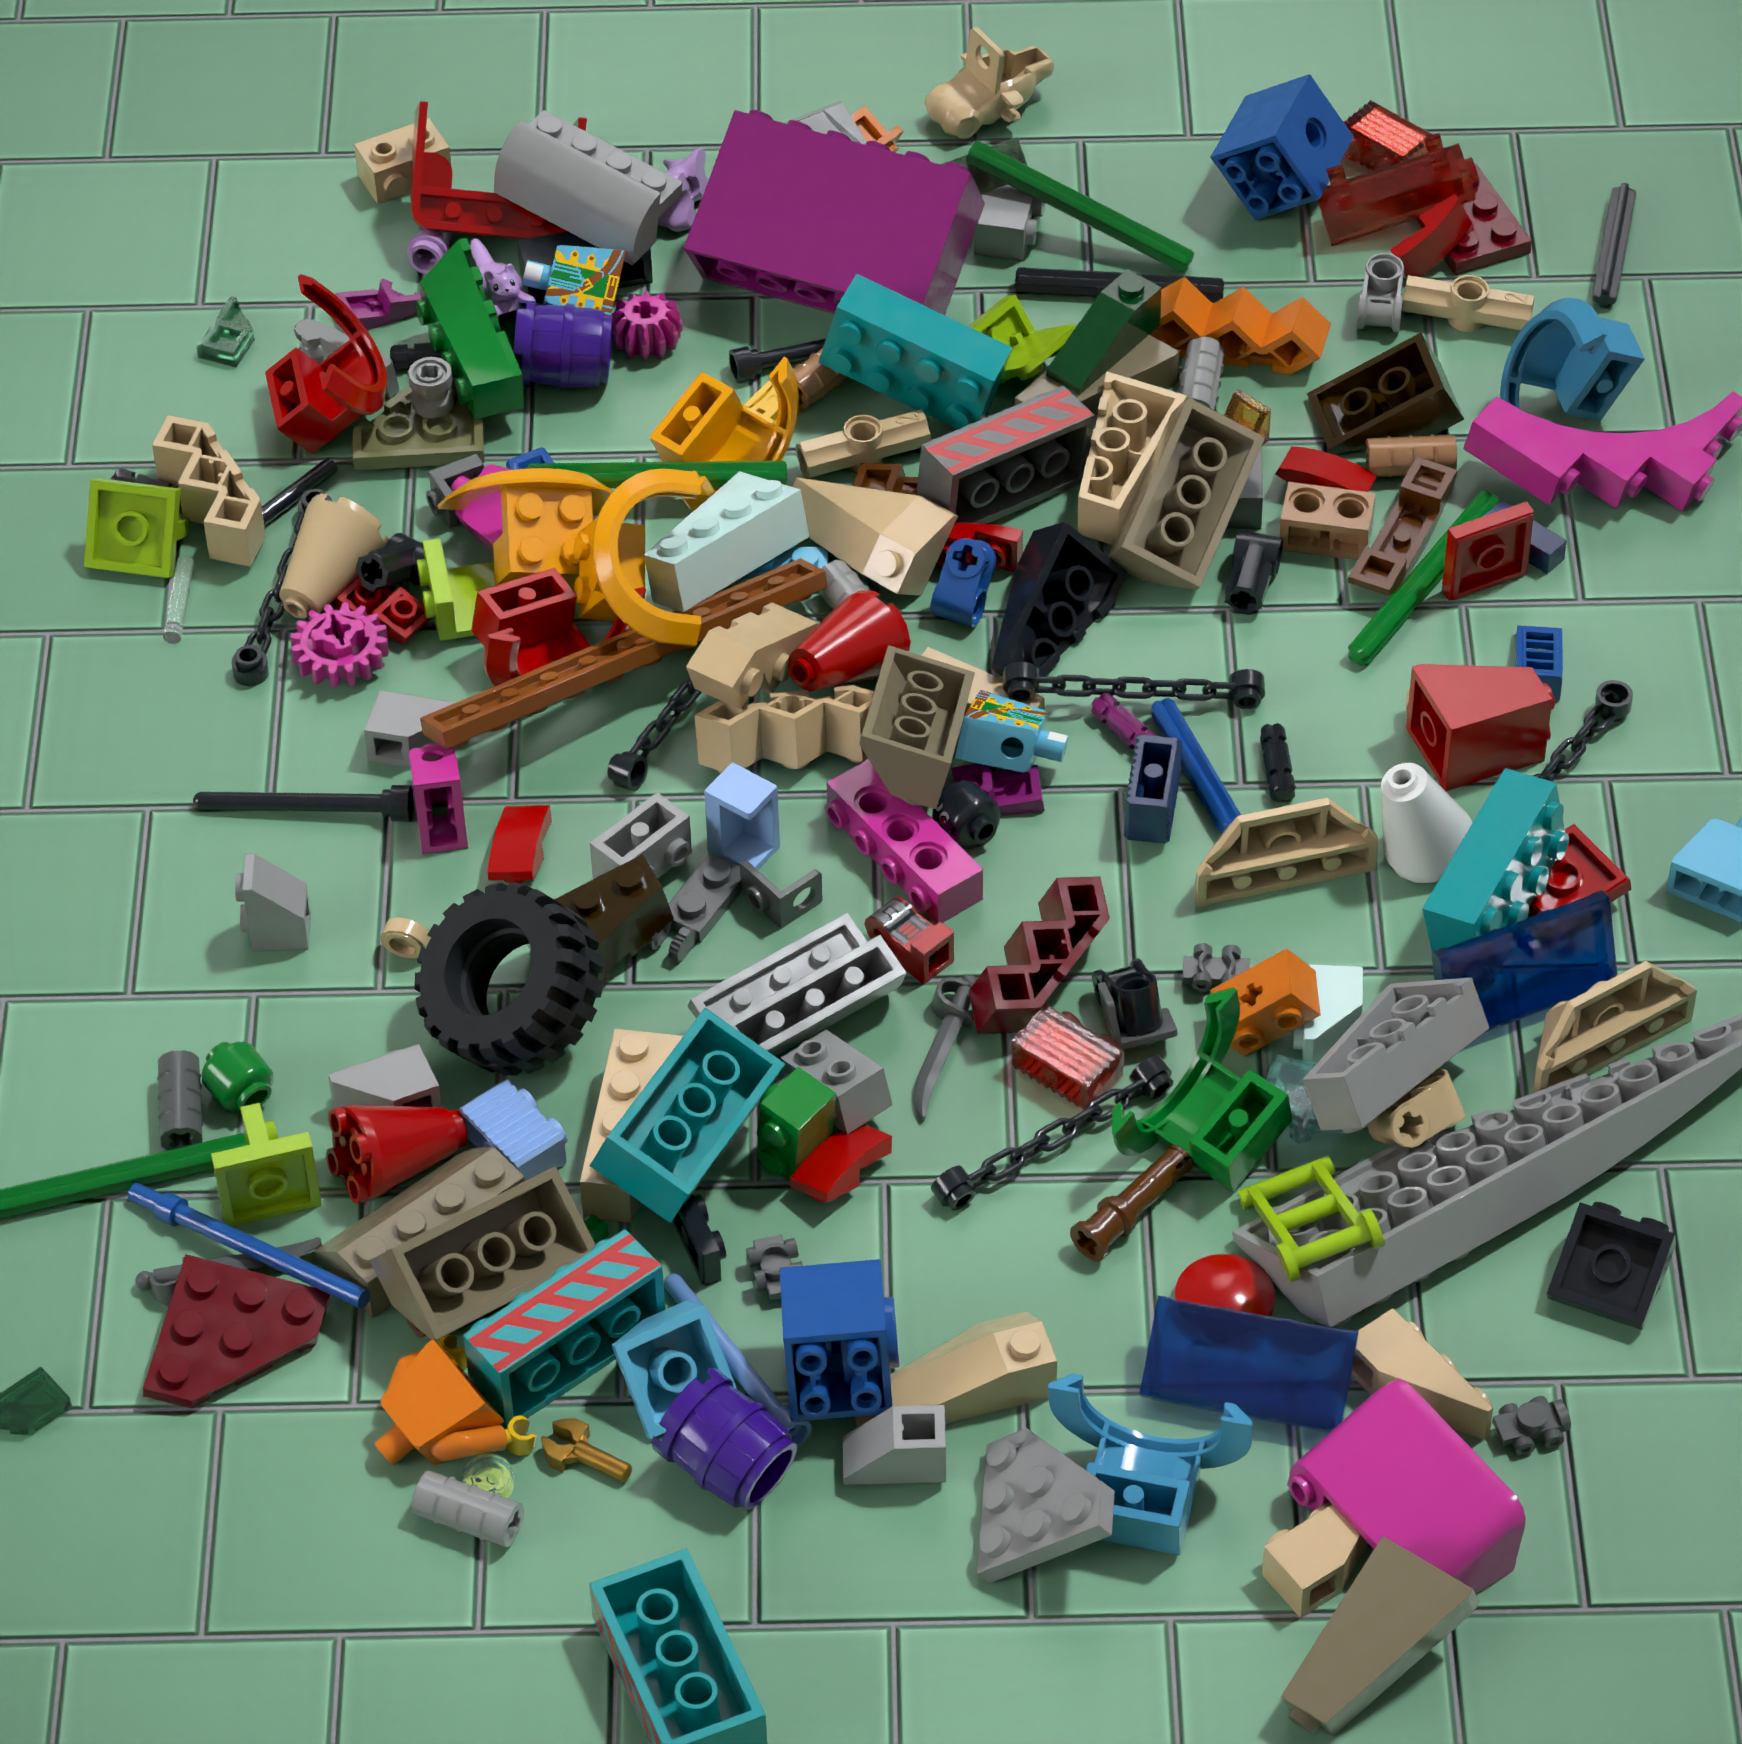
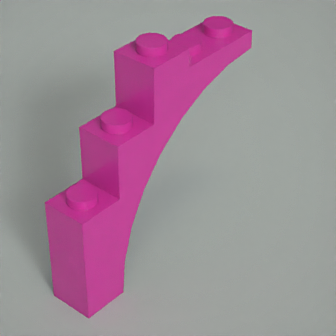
M1732 391L1714 408L1688 422L1656 431L1623 434L1591 432L1558 425L1528 414L1496 396L1473 420L1463 449L1548 505L1561 492L1568 495L1576 484L1581 485L1614 508H1617L1628 495L1635 498L1642 488L1645 487L1683 512L1694 499L1702 501L1713 486L1715 480L1710 477V474L1716 463V458L1723 447L1722 442L1725 439L1732 442L1742 429V397Z

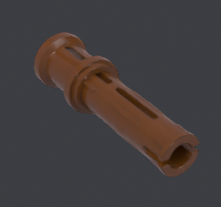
M1171 1145L1163 1155L1117 1196L1103 1198L1098 1203L1097 1211L1086 1221L1075 1223L1070 1229L1071 1239L1079 1252L1092 1261H1100L1106 1257L1109 1251L1108 1247L1120 1236L1126 1237L1134 1231L1137 1223L1136 1218L1185 1173L1192 1170V1159H1187L1183 1164L1179 1163L1189 1154L1182 1147Z

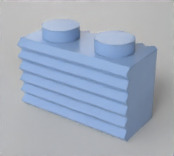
M505 1079L459 1108V1112L466 1124L467 1138L476 1147H495L525 1176V1181L554 1166L558 1169L566 1164L565 1143H567V1136L563 1127L554 1118L546 1120L545 1116L540 1114L532 1095L524 1088L517 1091L515 1085H511L509 1079Z

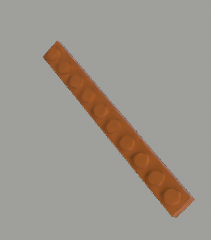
M800 558L716 593L685 612L676 610L672 613L701 616V628L696 645L698 646L709 630L718 626L729 629L733 619L749 612L760 615L765 605L775 603L782 607L791 602H801L809 599L812 593L828 587L826 572ZM631 629L420 718L422 732L445 749L460 747L467 744L469 739L482 733L501 730L515 719L525 715L541 713L547 709L548 705L565 698L581 696L588 688L603 682L619 680L626 672L640 666L654 665L660 662L662 657L678 650L694 647L656 642Z

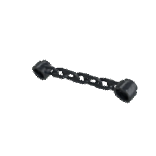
M310 489L304 492L298 501L299 517L294 527L296 537L292 547L285 550L278 564L277 574L279 578L275 588L267 592L259 610L261 620L257 631L252 632L248 636L245 645L240 647L232 657L233 677L237 683L243 686H256L268 678L269 667L266 654L272 640L269 633L273 622L280 619L285 611L279 593L288 567L286 563L293 552L308 504L313 497L321 493L326 494L321 489ZM327 495L325 500L332 501L331 497ZM273 596L275 601L280 603L275 614L274 609L268 607ZM255 638L259 645H263L261 650L257 646L252 645Z
M1028 662L1011 663L1003 669V689L1010 699L1018 702H1026L1033 699L1035 693H1056L1059 696L1089 697L1091 695L1110 693L1111 695L1128 699H1148L1151 697H1177L1181 700L1191 701L1231 699L1238 708L1252 709L1259 706L1265 696L1264 675L1253 669H1242L1233 672L1229 676L1228 682H1212L1207 679L1190 678L1178 679L1177 681L1151 680L1146 677L1127 676L1109 679L1065 674L1058 675L1057 677L1039 676L1038 667ZM1065 681L1083 682L1082 690H1065ZM1039 683H1052V687L1039 686ZM1126 683L1143 684L1142 692H1125L1127 689ZM1096 685H1112V689L1096 688ZM1186 685L1203 686V694H1185L1187 691ZM1157 687H1172V690H1157ZM1217 689H1229V692H1217Z
M691 678L679 686L658 718L649 723L639 735L631 750L621 754L617 753L611 758L607 774L616 786L630 791H637L644 783L648 772L646 758L650 751L656 749L662 743L681 713L689 709L702 693L694 688ZM688 688L691 696L683 704L679 697ZM671 710L674 711V714L670 717V719L668 721L665 720V717L669 714V712ZM656 727L657 732L660 734L651 743L650 738L647 736ZM639 749L643 751L640 755L636 754Z
M1609 680L1600 684L1596 690L1595 707L1584 718V726L1577 732L1575 737L1565 739L1550 757V763L1541 774L1538 773L1533 776L1553 782L1562 769H1569L1580 759L1586 751V744L1595 733L1603 732L1612 722H1618L1627 716L1631 711L1633 691L1630 686L1618 680ZM1598 713L1605 720L1600 726H1598V719L1595 718ZM1571 744V750L1575 754L1565 762L1566 757L1561 753Z
M1159 1055L1145 1059L1131 1072L1129 1080L1132 1084L1124 1089L1114 1088L1096 1097L1088 1103L1086 1110L1070 1119L1060 1118L1039 1129L1035 1133L1034 1139L1018 1148L1008 1147L983 1161L981 1168L969 1175L960 1165L946 1170L933 1182L931 1191L943 1206H950L952 1210L963 1208L975 1197L976 1192L974 1189L987 1181L1002 1180L1023 1167L1025 1160L1041 1151H1053L1070 1142L1076 1137L1078 1130L1092 1122H1104L1111 1119L1112 1110L1101 1115L1102 1107L1099 1104L1116 1096L1114 1099L1115 1104L1117 1105L1118 1102L1122 1104L1125 1111L1129 1107L1130 1101L1141 1095H1148L1150 1099H1156L1164 1095L1173 1085L1171 1069ZM1063 1125L1062 1133L1065 1136L1049 1144L1050 1137L1046 1134ZM1010 1155L1009 1162L1013 1165L995 1174L997 1168L993 1163Z

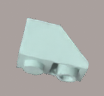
M1309 965L1316 971L1321 1016L1293 1030V1049L1302 1050V1069H1312L1362 1015L1363 967Z

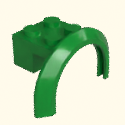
M1229 988L1209 994L1204 1000L1207 1017L1204 1036L1191 1065L1174 1090L1155 1110L1137 1121L1134 1112L1131 1110L1125 1116L1123 1105L1118 1102L1112 1109V1135L1117 1150L1126 1156H1135L1143 1153L1158 1142L1167 1148L1171 1145H1178L1189 1154L1184 1158L1185 1160L1192 1159L1195 1167L1234 1192L1292 1122L1293 1118L1287 1093L1250 1069L1240 1078L1221 1065L1234 1038L1240 1017L1238 991L1235 988Z

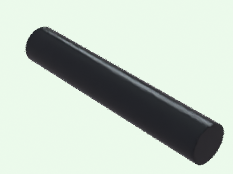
M329 457L325 458L262 506L264 526L299 501L304 492L315 489L338 471L336 463Z

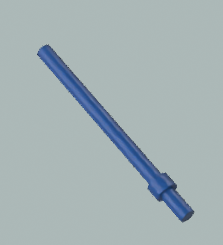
M134 1183L128 1191L129 1201L153 1211L156 1219L173 1227L183 1225L359 1309L364 1308L369 1302L370 1292L199 1212L189 1207L187 1200L173 1193L166 1192L161 1194L139 1183Z

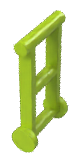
M1328 1155L1237 1191L1243 1209L1254 1206L1279 1243L1276 1245V1251L1290 1283L1301 1279L1300 1268L1369 1241L1374 1249L1385 1246L1382 1231L1370 1208L1361 1211L1359 1215L1331 1176L1335 1174V1169ZM1315 1181L1319 1183L1326 1193V1196L1276 1215L1267 1201ZM1337 1212L1341 1214L1349 1225L1346 1229L1298 1247L1289 1234V1231Z

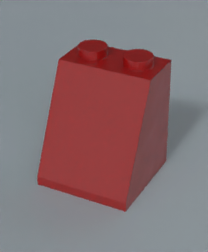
M1419 664L1412 666L1406 729L1445 791H1449L1500 775L1505 768L1517 770L1545 761L1547 741L1551 738L1550 714L1551 710L1555 707V700L1547 683L1542 684L1532 667Z

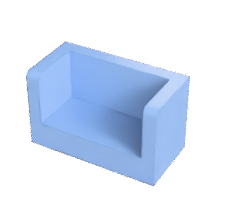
M732 762L704 790L708 852L739 866L747 860L759 870L780 848L778 788L775 784Z

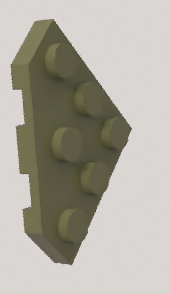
M453 377L451 384L455 402L453 409L448 414L436 418L422 417L413 410L411 401L412 388L407 386L384 404V411L371 421L364 419L353 427L354 471L444 466L477 454L482 463H485L484 417L474 419L467 403L461 404L459 402Z

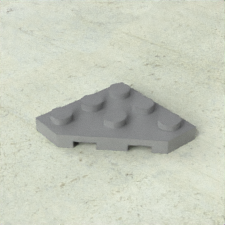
M1027 1428L987 1444L977 1574L989 1583H992L1111 1536L1114 1490Z

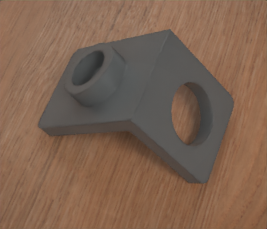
M747 860L740 864L741 891L746 896L748 903L756 912H763L780 929L818 906L823 900L822 874L816 869L780 891ZM810 887L807 898L799 905L793 906L797 895Z
M1098 983L1106 1029L1116 1051L1132 1047L1146 1048L1153 1045L1156 1041L1178 1035L1177 1027L1168 1008L1161 1009L1163 1023L1156 1030L1142 1034L1124 1032L1118 1025L1114 1001L1106 983Z

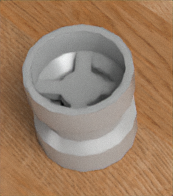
M426 357L415 361L408 371L409 383L412 388L411 401L413 410L418 415L427 418H436L448 414L455 404L453 388L451 387V366L447 361L437 357Z

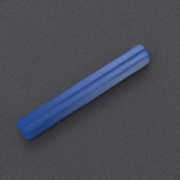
M1170 698L1155 701L1152 705L1153 711L1151 713L1153 720L1163 737L1178 738L1182 741L1181 767L1220 834H1222L1227 826L1237 816H1240L1241 813L1175 702Z

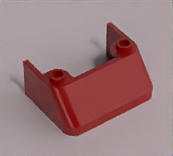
M419 102L415 111L410 182V211L412 219L419 227L431 231L511 239H526L566 232L563 228L496 193L451 189L453 172L449 161L438 153L424 152L428 102ZM578 117L573 125L586 131L587 118Z

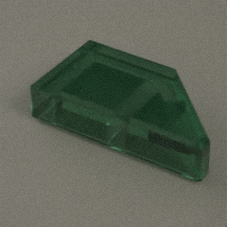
M230 296L197 345L198 358L237 368L255 341L253 328L248 319L243 315L236 297Z
M40 1366L0 1393V1429L9 1430L10 1434L32 1435L71 1409L70 1397Z

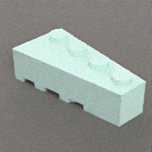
M739 471L644 554L653 602L685 612L807 539L809 532L801 489L781 484L777 480H767Z

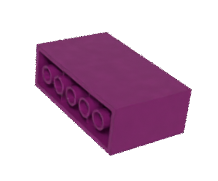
M734 110L683 249L704 279L835 314L836 308L855 275L859 274L945 315L985 202L971 172L961 164L945 162L944 165L930 162L926 156L917 152L907 151L903 155L890 151L887 146L879 142L867 141L866 144L854 142L847 135L838 131L829 130L824 134L812 131L810 126L796 120H789L786 124L775 121L770 115L758 110H750L749 113Z

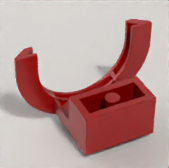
M300 274L297 277L301 294L332 317L350 339L320 364L295 347L265 371L277 430L313 454L326 443L334 440L341 431L356 419L364 415L375 414L383 407L387 373L384 361L374 340L350 308L314 278Z
M556 568L477 591L471 631L485 648L484 668L487 677L494 686L592 646L573 623L577 595ZM644 586L634 589L643 599L645 598L646 588ZM616 615L614 624L604 640L631 630V628Z

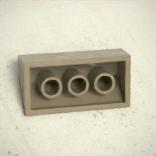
M1187 397L1171 413L1108 557L1127 571L1128 574L1143 582L1198 590L1265 437Z
M888 645L859 744L892 796L901 798L914 806H927L936 809L952 762L975 672Z
M495 1147L466 1148L314 1250L312 1257L324 1270L370 1292V1299L363 1309L374 1318L392 1304L369 1260L525 1181V1176Z
M556 1166L389 1249L369 1261L392 1306L429 1339L437 1340L511 1302L517 1295L536 1288L548 1280L560 1267L571 1265L589 1253L595 1246V1243Z

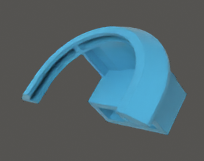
M1559 299L1546 306L1534 316L1516 337L1503 369L1500 399L1520 409V383L1555 390L1565 414L1601 421L1645 358L1629 324L1599 318L1592 306L1581 299Z
M1072 1373L1048 1384L1050 1409L1056 1419L1071 1433L1098 1448L1095 1462H1088L1086 1471L1114 1490L1112 1535L1101 1540L1180 1555L1201 1469L1225 1466L1244 1457L1249 1452L1252 1444L1253 1421L1236 1404L1225 1402L1224 1416L1221 1417V1428L1216 1432L1193 1439L1156 1437L1121 1426L1098 1412L1086 1398L1083 1375Z

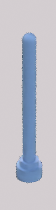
M670 1274L665 1278L664 1287L677 1304L686 1300L702 1304L680 1275ZM707 1310L730 1372L752 1400L760 1402L768 1408V1413L776 1418L792 1434V1441L797 1444V1448L801 1446L811 1434L812 1425L808 1420L791 1421L790 1406L781 1404Z

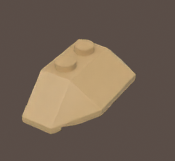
M1329 798L1237 816L1227 826L1196 869L1194 901L1197 907L1374 871L1376 870L1378 837L1374 831Z
M1644 961L1608 981H1600L1594 984L1587 992L1570 1001L1557 1003L1546 1013L1533 1093L1585 1073L1590 1075L1692 1021L1697 989L1691 983Z

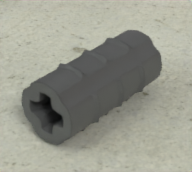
M186 1050L169 1051L158 1059V1118L160 1121L161 1147L165 1150L203 1142V1114L201 1112L203 1105L201 1102L202 1085L200 1083L199 1057Z

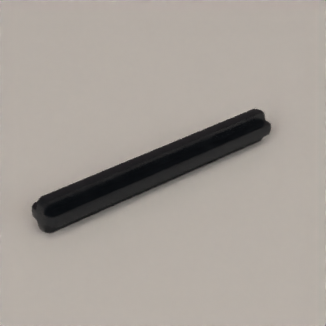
M1019 267L1015 275V289L1019 293L1098 297L1100 292L1118 278L1122 272ZM1136 273L1162 287V289L1185 277L1212 303L1219 301L1224 295V281L1222 278Z

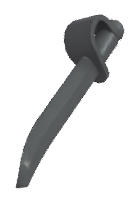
M972 975L964 976L962 979L946 977L941 979L936 987L931 1005L933 1012L943 1021L916 1082L915 1103L921 1122L926 1118L933 1089L961 1026L970 1027L974 1022L973 1014L968 1012L971 1005L969 990L977 980ZM947 992L955 993L952 1001L947 1000L943 994Z
M317 1237L277 1248L300 1257L322 1246L321 1238ZM244 1254L208 1259L245 1270L268 1266ZM182 1264L153 1269V1272L142 1271L136 1276L135 1283L141 1290L151 1289L156 1301L169 1306Z

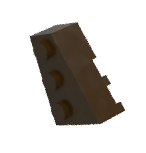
M643 854L554 899L579 914L587 922V928L594 932L599 942V949L596 952L603 956L604 972L598 974V979L603 982L610 978L608 971L627 954L633 957L654 937L655 933L658 934L674 919L662 885Z

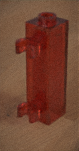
M1440 133L1423 138L1427 154L1349 179L1346 178L1343 164L1326 169L1331 185L1326 187L1321 198L1317 201L1331 246L1419 219L1421 214L1453 194L1457 195L1461 204L1475 201L1476 197L1472 183L1478 182L1479 177L1473 158L1464 159L1459 143L1443 147Z

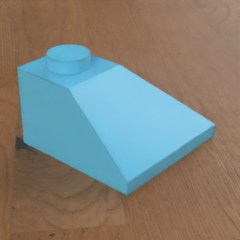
M688 1300L643 1319L612 1344L613 1351L648 1439L666 1432V1429L659 1424L663 1415L675 1398L692 1380L697 1378L704 1384L711 1378L706 1370L710 1368L718 1369L733 1381V1387L737 1389L705 1305Z

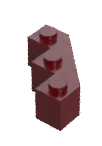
M1100 876L1056 878L1038 902L1042 921H1022L1004 945L1007 965L986 966L969 990L977 1034L1023 1032L1110 919Z

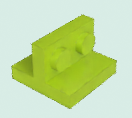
M101 478L91 479L84 567L164 578L174 576L176 543L178 540L189 535L190 518L179 517L181 489Z
M260 1103L240 1107L247 1145L211 1154L224 1223L234 1227L322 1206L309 1132L278 1138L274 1120L264 1121Z

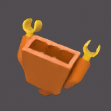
M449 1333L439 1339V1344L434 1339H431L423 1349L406 1355L397 1361L387 1391L380 1400L381 1406L396 1424L375 1441L374 1444L393 1466L414 1447L432 1464L436 1465L470 1456L502 1451L505 1448L514 1455L525 1456L534 1450L537 1435L521 1436L526 1434L529 1428V1420L522 1415L513 1417L509 1421L508 1429H504L500 1425L504 1422L503 1418L464 1372V1369L467 1367L465 1346L463 1345L457 1349V1337Z

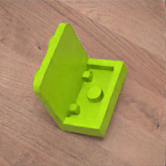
M1016 294L1003 297L968 327L1013 348L999 384L1012 377L1019 376L1020 380H1026L1038 374L1043 369L1041 363L1047 358L1055 357L1076 328V325L1068 324L1035 331Z
M441 539L424 540L425 559L416 560L420 586L428 585L429 591L423 592L425 612L427 618L435 617L439 641L475 636L471 628L477 591L495 586L494 561L446 569Z

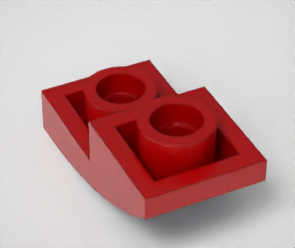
M1456 194L1421 214L1419 217L1425 228L1407 237L1390 249L1391 253L1399 257L1403 262L1406 278H1408V275L1421 277L1449 254L1471 226L1472 221Z
M1291 446L1275 475L1285 480L1287 484L1288 482L1364 492L1370 490L1377 475L1334 454Z
M954 523L936 565L943 567L950 545L956 540L967 538L981 540L990 544L996 555L995 568L1015 572L1016 566L1023 554V530L993 524ZM966 553L964 561L974 565L975 562H978V557L973 556L972 553Z
M360 577L343 590L335 600V608L337 610H340L343 602H347L350 611H355L362 605L366 607L367 616L377 613L380 625H386L388 638L401 643H406L432 619L427 618L424 604L402 587H399L394 593L388 588L373 592L361 586Z
M550 805L505 806L497 824L491 846L487 870L488 881L504 880L508 884H521L528 880H534L544 860L542 840L552 823Z
M865 1124L849 1134L838 1130L822 1142L802 1162L790 1178V1187L808 1194L815 1201H834L839 1196L859 1187L861 1168H866L871 1163L892 1153V1136Z

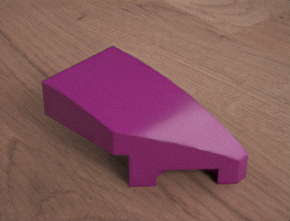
M383 278L380 281L378 290L335 293L357 316L366 330L393 323L416 313L415 302L421 300V294L416 292L413 295H404L393 290V282Z
M978 763L951 767L955 783L959 781L974 782L998 803L1001 815L1045 811L1038 765H1033L1029 772L1004 770L993 773L991 766Z

